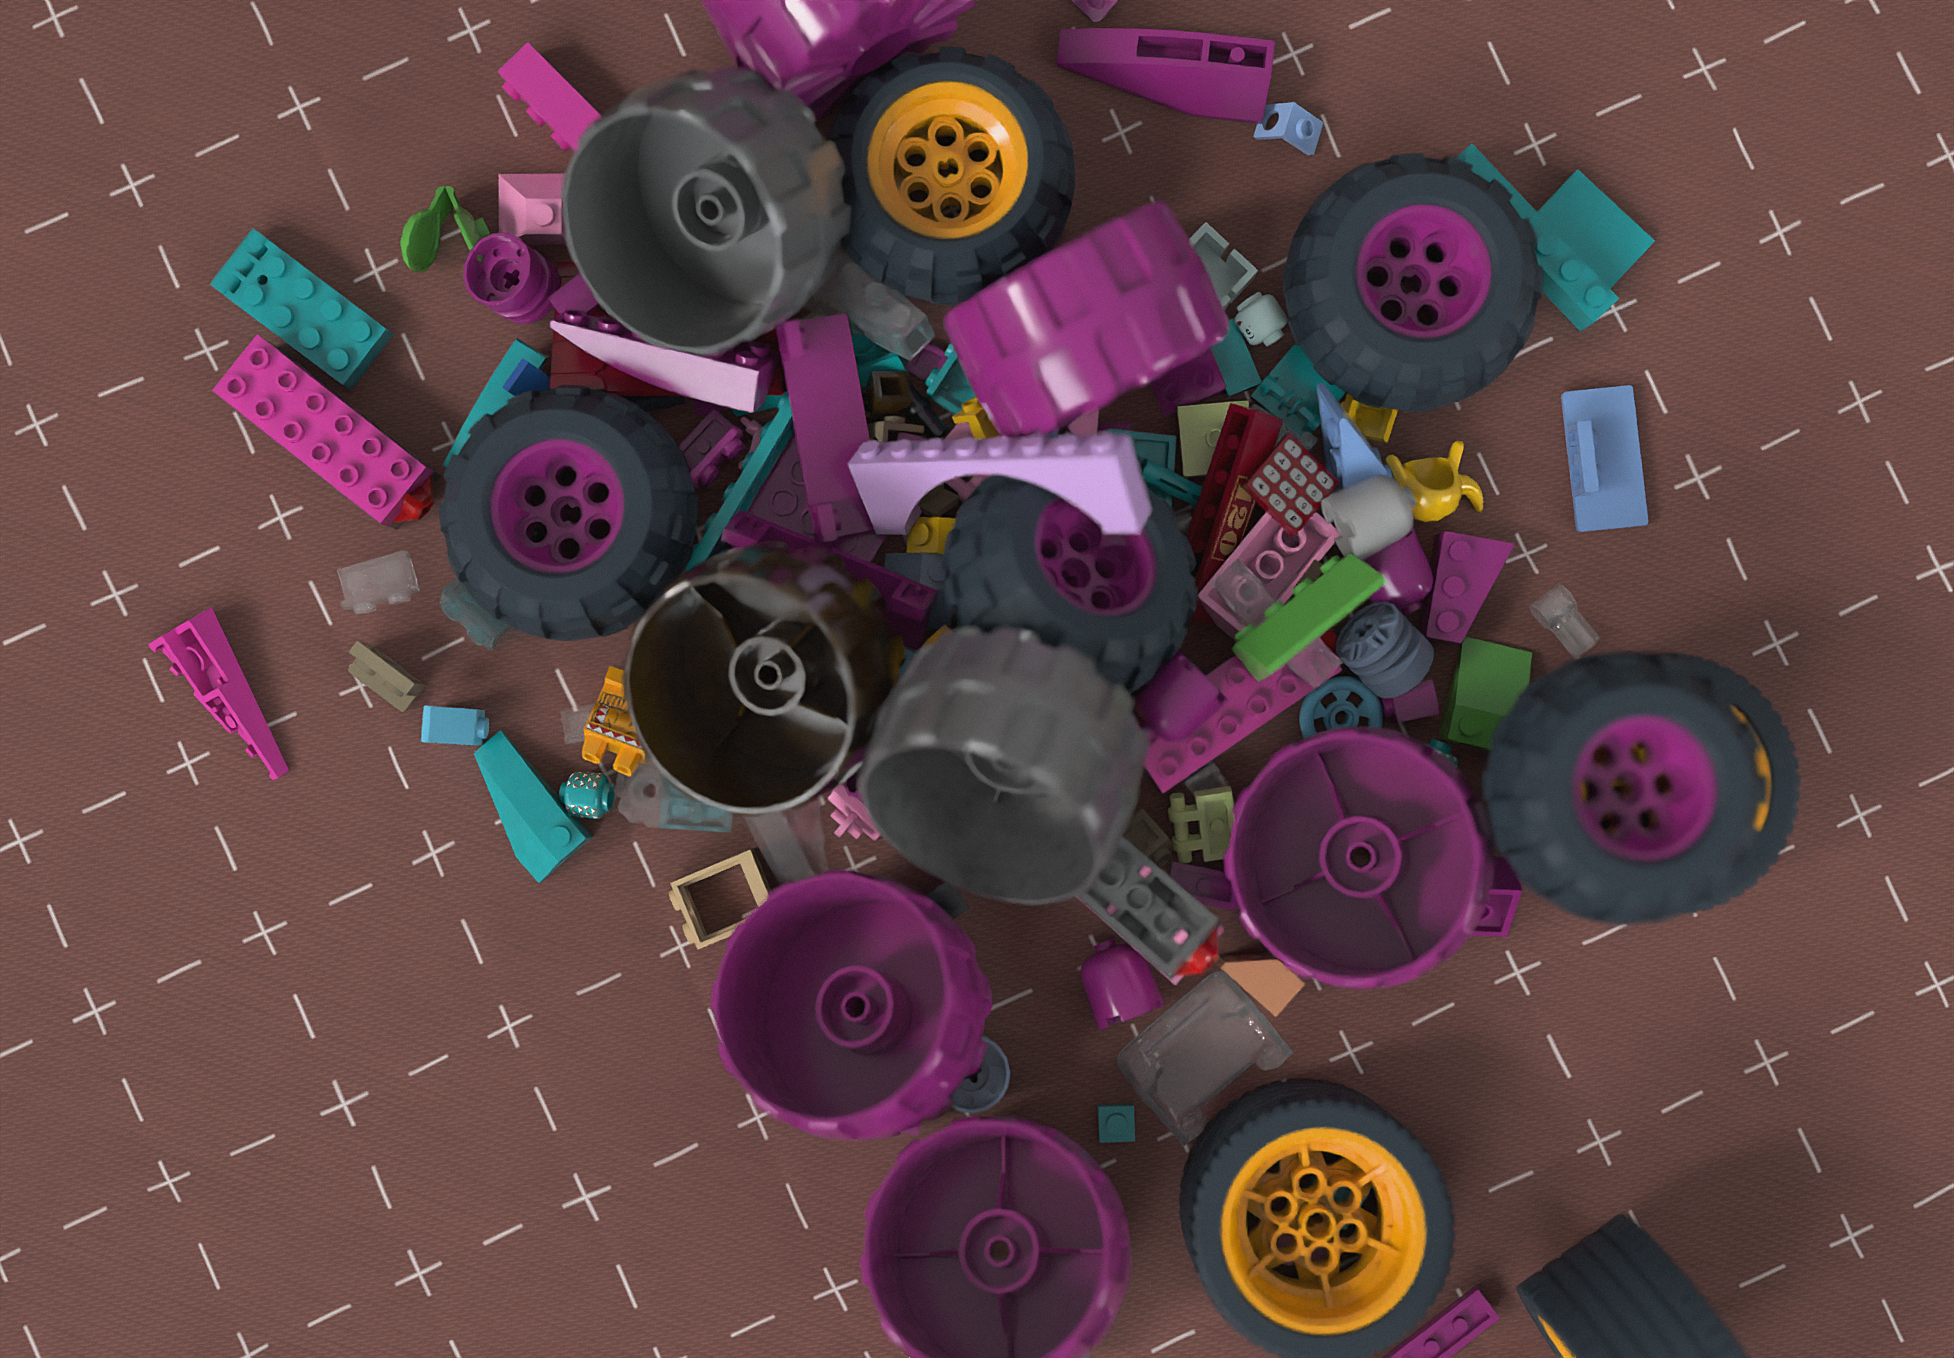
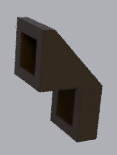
M872 371L866 387H860L867 423L875 422L911 404L906 371Z

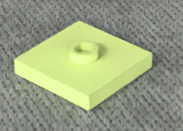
M1248 400L1177 407L1184 478L1206 477L1230 403L1249 408Z

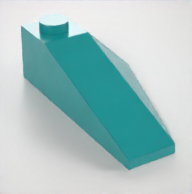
M502 730L474 753L516 858L539 884L542 883L594 836L578 817L570 816L567 813L565 804L560 803L559 795Z

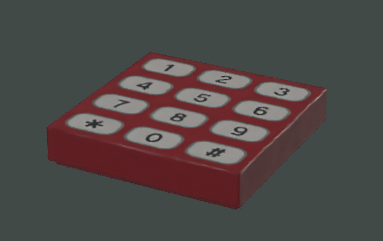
M1290 433L1282 436L1241 487L1286 532L1294 536L1299 533L1321 506V500L1327 498L1340 482Z

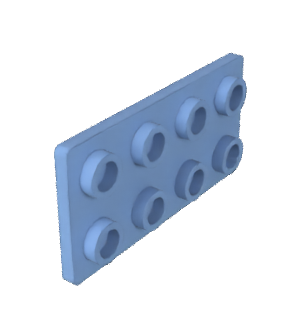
M1626 385L1562 393L1561 403L1576 531L1580 533L1647 525L1648 513L1633 387Z

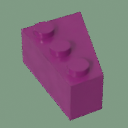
M1447 531L1434 536L1430 559L1434 584L1429 594L1424 597L1418 628L1429 642L1446 645L1462 643L1513 549L1514 543Z

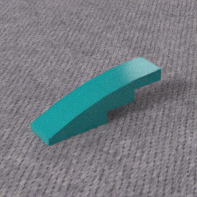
M515 339L473 406L443 466L447 468L453 453L459 454L463 445L471 436L468 433L469 429L487 413L492 415L507 405L508 399L515 397L502 387L521 359H525L542 371L548 359L546 355L522 340Z

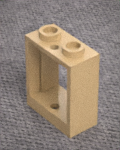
M754 848L670 883L673 889L669 891L670 900L676 911H682L686 923L682 924L684 934L690 944L695 943L697 950L729 937L739 922L707 935L687 885L741 864L755 901L759 906L767 899V894L772 890Z

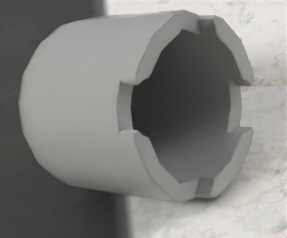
M1375 475L1330 494L1327 498L1321 500L1327 525L1334 522L1340 534L1334 540L1345 557L1351 553L1362 561L1401 540L1413 527L1414 514L1412 507L1416 506L1415 498L1407 486L1402 488L1397 481L1389 476Z

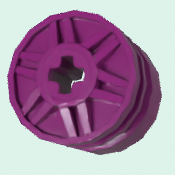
M508 233L491 234L481 239L474 246V249L470 250L464 263L463 279L469 294L477 302L492 309L504 319L516 324H531L543 318L553 308L548 297L560 289V278L557 269L548 258L541 255L537 250L532 249L530 245L520 238ZM477 255L483 256L481 263H479Z

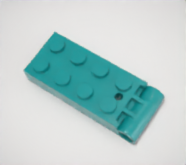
M254 228L250 230L209 283L350 390L394 335Z

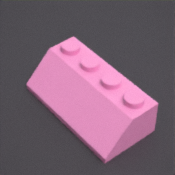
M1265 512L1200 591L1197 599L1215 624L1238 643L1239 641L1235 638L1237 633L1251 622L1257 628L1267 620L1263 614L1279 600L1283 604L1287 602L1293 594L1291 591L1312 562L1314 560L1319 562L1335 543L1334 539L1339 537L1340 534L1331 524L1327 525L1325 519L1315 512L1299 533L1291 536Z

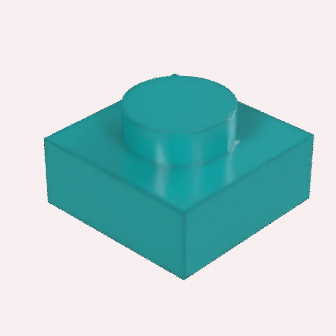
M1133 1103L1097 1104L1099 1143L1135 1142Z

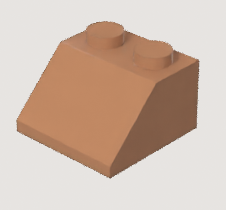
M1267 952L1219 955L1215 961L1221 969L1275 1017L1278 1016L1305 985L1298 978L1299 974L1286 968L1283 961Z

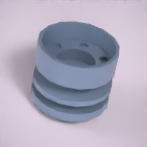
M1385 601L1373 603L1357 612L1342 628L1336 641V654L1339 659L1354 674H1357L1376 696L1384 699L1395 698L1409 692L1421 682L1429 671L1434 659V648L1426 637L1416 627L1411 625L1409 620L1401 614L1394 604Z
M982 1035V1040L988 1043L980 1065L981 1069L976 1072L977 1079L971 1081L970 1077L966 1076L953 1093L956 1102L951 1107L957 1111L967 1113L986 1111L997 1104L1008 1089L1010 1070L1007 1058L997 1043L985 1035Z

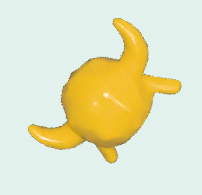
M1455 441L1452 444L1448 458H1425L1401 464L1400 460L1394 455H1388L1386 458L1394 480L1402 488L1407 486L1415 498L1416 506L1412 507L1416 520L1423 522L1439 521L1457 509L1461 495L1468 497L1475 510L1478 512L1483 510V495L1478 483L1469 476L1458 473L1459 463L1464 450V443L1462 441Z

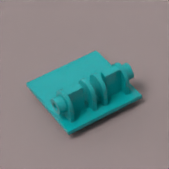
M1295 343L1251 397L1275 417L1284 419L1283 424L1305 441L1321 423L1317 385L1324 383L1337 401L1346 392L1334 384L1331 386L1313 369L1314 365L1302 347L1297 346Z

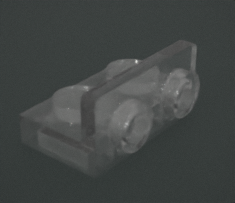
M407 550L337 569L345 601L341 602L342 609L354 611L355 615L373 612L377 610L376 604L389 601L390 605L411 600L410 594L420 592L411 557Z

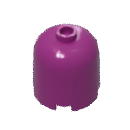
M1413 527L1401 540L1362 560L1387 580L1384 585L1368 597L1372 604L1385 601L1394 604L1401 610L1403 615H1406L1421 608L1422 603L1420 600L1426 597L1433 588V572Z
M1178 650L1170 662L1163 663L1156 670L1153 678L1135 694V710L1142 718L1137 725L1142 730H1147L1148 736L1151 739L1159 735L1168 742H1181L1202 726L1228 699Z
M1114 939L1095 945L1096 953L1086 958L1083 962L1080 972L1081 979L1098 1030L1165 1006L1147 960L1129 943L1116 945Z

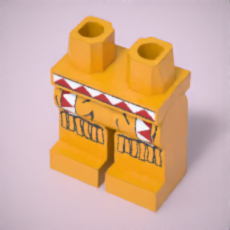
M610 666L605 676V683L583 729L585 741L582 757L587 761L600 764L606 750L618 754L613 768L619 773L632 776L640 763L646 764L648 757L635 737L637 733L630 717L628 704L623 697L622 673L625 671Z

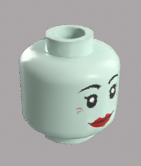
M1257 292L1237 306L1236 309L1239 313L1235 317V323L1249 344L1258 345L1264 342L1266 347L1284 336L1281 329L1287 324L1288 317L1273 295L1266 294L1262 296L1260 292Z

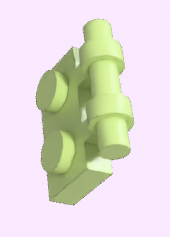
M1230 786L1194 791L1196 805L1189 806L1185 805L1183 793L1171 794V807L1168 808L1170 822H1173L1175 836L1172 837L1173 850L1177 851L1178 861L1180 863L1191 862V851L1202 849L1204 862L1224 859V851L1229 850L1232 827L1235 820V815L1232 813L1234 805ZM1198 820L1200 834H1189L1188 822Z

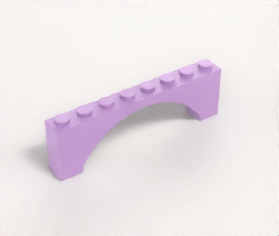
M1101 433L1088 436L1067 434L1057 437L1033 435L1026 438L1000 436L994 439L967 437L961 440L935 438L928 441H909L903 439L897 442H878L872 440L863 443L848 463L876 535L908 534L922 513L919 504L926 492L948 479L977 473L1017 477L1052 490L1088 513L1102 525L1104 533H1139L1152 510L1128 434L1112 435L1111 433Z

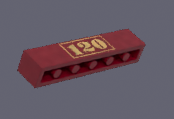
M1230 403L1186 536L1196 563L1191 575L1196 580L1195 587L1198 588V594L1245 537L1256 501L1241 486L1275 446L1284 419ZM1197 599L1196 610L1191 620L1215 625L1213 619Z

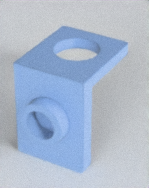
M1294 102L1266 104L1262 124H1257L1253 137L1257 140L1282 138L1305 154L1314 155L1323 122ZM1274 113H1279L1277 124L1272 129L1266 130V123L1269 117Z

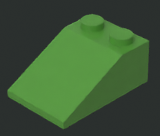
M1465 636L1459 645L1438 739L1491 752L1490 741L1500 719L1506 717L1512 706L1516 703L1518 695L1529 685L1532 652Z

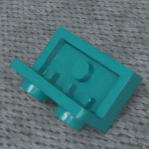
M950 343L944 353V356L948 357L941 369L937 367L933 369L925 385L929 387L926 391L927 398L955 415L963 409L961 405L965 401L975 398L976 395L966 378L954 347Z

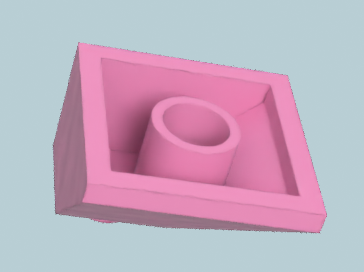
M564 173L499 174V233L514 235L528 245H567L563 200L561 199Z

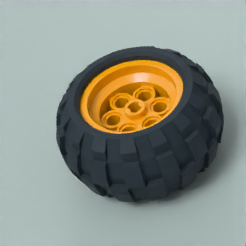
M946 46L939 47V52L917 56L915 51L897 57L889 61V67L879 72L878 75L874 77L868 75L848 95L849 101L840 114L833 119L825 142L832 141L841 157L845 170L840 180L843 203L851 206L850 231L840 238V242L844 247V251L861 271L867 272L871 277L879 281L882 287L902 297L931 301V304L958 305V302L968 301L1050 253L1059 237L1063 234L1071 212L1076 179L1073 158L1074 150L1067 126L1062 123L1053 107L1054 102L1037 82L1029 81L1015 71L1013 64L992 54H989L986 58L966 53L965 47ZM953 137L956 139L951 146L947 147L941 146L936 142L938 138ZM974 150H983L988 154V158L982 162H975L969 158V154ZM913 154L922 155L926 159L918 167L910 166L906 160ZM949 166H953L958 170L956 175L949 174L947 178H943L938 173L940 169L947 170ZM978 185H984L990 189L991 193L985 198H977L971 191ZM915 190H923L928 194V197L921 203H915L909 199V195ZM948 205H955L961 210V213L956 218L950 219L944 217L941 211Z

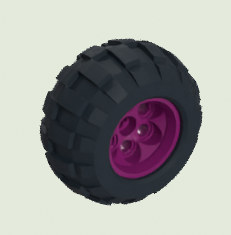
M1405 153L1391 155L1389 159L1374 163H1364L1342 175L1337 182L1331 185L1324 193H1321L1306 212L1294 233L1283 273V296L1286 300L1289 316L1288 324L1297 346L1302 347L1307 357L1313 363V369L1331 386L1333 384L1344 392L1352 395L1354 400L1378 409L1385 407L1403 410L1404 412L1429 411L1434 408L1457 403L1470 397L1497 379L1507 369L1518 352L1524 348L1535 325L1537 303L1542 298L1543 287L1542 266H1538L1534 249L1538 245L1534 229L1529 218L1527 217L1522 220L1510 203L1513 195L1496 179L1488 182L1472 172L1473 165L1452 157H1444L1443 160L1424 157V153ZM1391 243L1402 245L1405 249V257L1395 258L1392 256L1389 245ZM1427 248H1434L1439 251L1441 255L1440 263H1432L1427 259L1425 254ZM1373 271L1379 273L1383 278V286H1371L1367 281V273ZM1408 280L1413 281L1416 286V292L1404 293L1401 289L1400 281L1402 283H1406ZM1441 281H1447L1453 285L1455 289L1453 297H1447L1441 293L1439 289ZM1381 306H1392L1397 313L1396 320L1388 321L1380 312ZM1423 309L1430 312L1433 319L1432 325H1422L1417 319V311Z
M560 385L554 389L543 391L534 389L508 399L507 405L492 415L485 414L469 429L468 433L471 436L465 442L458 455L452 454L444 474L447 485L444 493V502H439L440 532L444 533L448 549L447 559L458 581L462 582L475 598V602L495 619L533 636L558 641H578L601 636L606 637L629 628V625L638 620L641 613L665 595V588L670 583L679 578L682 572L685 573L694 550L692 546L696 523L699 522L698 498L690 477L691 470L683 453L668 432L652 416L638 405L614 393L609 394L590 389L588 386ZM570 469L575 470L577 474L576 481L571 486L564 487L561 483L563 473ZM600 486H607L609 489L608 498L602 503H595L593 499L594 491ZM537 489H544L546 492L545 501L543 504L534 507L531 503L533 492ZM570 508L581 511V517L577 523L569 520L566 521V513ZM601 522H609L611 527L610 534L605 539L598 540L594 532L596 526ZM539 525H545L547 528L546 538L542 542L535 543L532 538L533 530ZM577 541L580 546L579 554L574 559L569 560L565 557L564 549L569 542Z
M991 474L981 482L962 504L957 512L955 524L948 532L942 569H946L947 578L944 583L943 595L948 614L951 615L952 620L958 621L962 628L975 627L982 630L984 634H992L998 628H1012L1034 633L1038 636L1040 644L1056 650L1062 647H1070L1094 662L1095 673L1102 677L1109 685L1115 686L1120 684L1127 693H1130L1148 683L1163 663L1170 662L1179 650L1188 632L1185 627L1189 624L1196 610L1198 588L1195 587L1196 580L1191 575L1196 565L1193 551L1188 538L1180 534L1176 525L1178 519L1165 499L1159 500L1146 487L1147 482L1144 479L1142 480L1152 510L1140 532L1104 533L1102 525L1088 513L1052 490L1017 477Z
M1611 651L1579 657L1563 663V665L1530 683L1518 695L1516 703L1512 706L1506 717L1500 719L1490 741L1492 750L1488 770L1484 771L1483 799L1488 802L1489 815L1492 822L1489 828L1500 853L1505 854L1517 872V877L1536 895L1543 897L1567 913L1600 923L1625 926L1646 922L1658 923L1681 916L1696 903L1703 899L1709 900L1724 889L1735 878L1731 872L1740 858L1751 856L1759 841L1762 830L1757 829L1758 827L1755 826L1759 804H1768L1769 796L1768 776L1759 775L1755 757L1757 751L1762 750V747L1752 725L1748 721H1741L1731 707L1735 701L1712 680L1700 677L1682 662L1658 654L1651 655L1629 651ZM1636 742H1639L1644 748V756L1639 762H1636L1631 754L1632 747ZM1598 745L1606 753L1605 761L1600 766L1596 765L1592 759L1593 750ZM1659 774H1662L1667 781V787L1661 794L1654 787V781ZM1613 779L1616 782L1623 783V792L1620 796L1616 792H1611V782ZM1581 781H1585L1590 788V794L1585 801L1580 800L1579 783ZM1646 809L1651 815V822L1643 830L1638 823V817ZM1607 812L1610 814L1613 824L1611 829L1604 833L1600 829L1599 821L1601 816Z

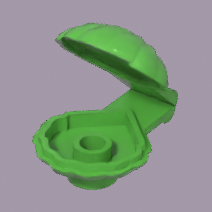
M451 186L438 187L435 190V197L429 208L421 209L413 214L404 225L400 240L401 252L404 262L414 272L427 271L435 261L437 251L439 250L441 227L453 206L456 211L453 215L469 250L474 249V246L481 239L490 235L483 218L474 220L470 212L462 208ZM477 255L479 263L483 260L482 255Z

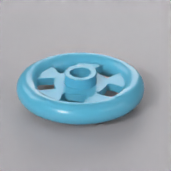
M1351 676L1331 677L1306 695L1300 709V729L1304 738L1317 734L1314 719L1323 717L1327 730L1357 727L1359 716L1369 718L1367 727L1382 728V705L1379 697L1362 680ZM1351 691L1363 699L1358 707L1346 701ZM1332 692L1337 700L1324 708L1320 700ZM1340 711H1344V721L1336 723L1335 715Z

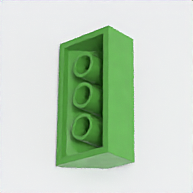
M1351 553L1342 560L1336 555L1319 568L1324 575L1315 582H1312L1308 577L1291 591L1295 597L1286 605L1279 600L1263 614L1267 620L1257 628L1251 622L1237 633L1235 638L1239 642L1231 650L1259 683L1384 585L1387 580L1383 575Z

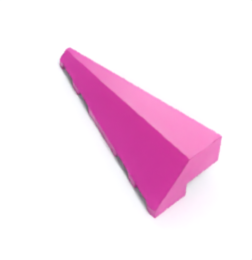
M212 607L148 644L154 653L162 651L171 660L173 665L170 670L176 676L184 674L195 691L193 695L229 734L237 732L249 745L245 751L252 758L259 756L270 771L269 777L272 780L281 777L289 771Z

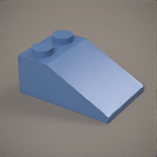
M1324 383L1318 384L1317 391L1325 467L1340 482L1335 487V491H1340L1375 475H1385L1392 478L1389 466H1383L1378 448H1372L1365 435Z

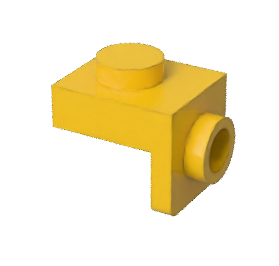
M1347 393L1346 399L1341 403V406L1362 431L1366 439L1388 443L1398 410L1385 407L1378 409L1354 400V397Z

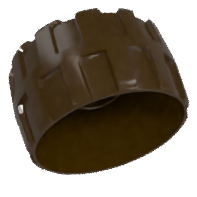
M769 540L748 544L720 553L699 563L670 583L665 588V595L641 613L630 635L632 643L627 657L626 671L622 673L623 697L628 704L630 717L637 733L635 737L648 759L653 760L657 767L675 783V787L695 801L701 800L712 806L730 810V813L733 815L759 817L765 812L786 807L791 810L799 809L829 792L857 771L863 764L880 714L899 681V669L906 659L902 636L900 633L892 632L885 615L886 601L879 590L868 578L859 580L846 570L845 563L838 555L815 545L796 549L791 548L785 542ZM770 665L775 667L778 673L771 671Z

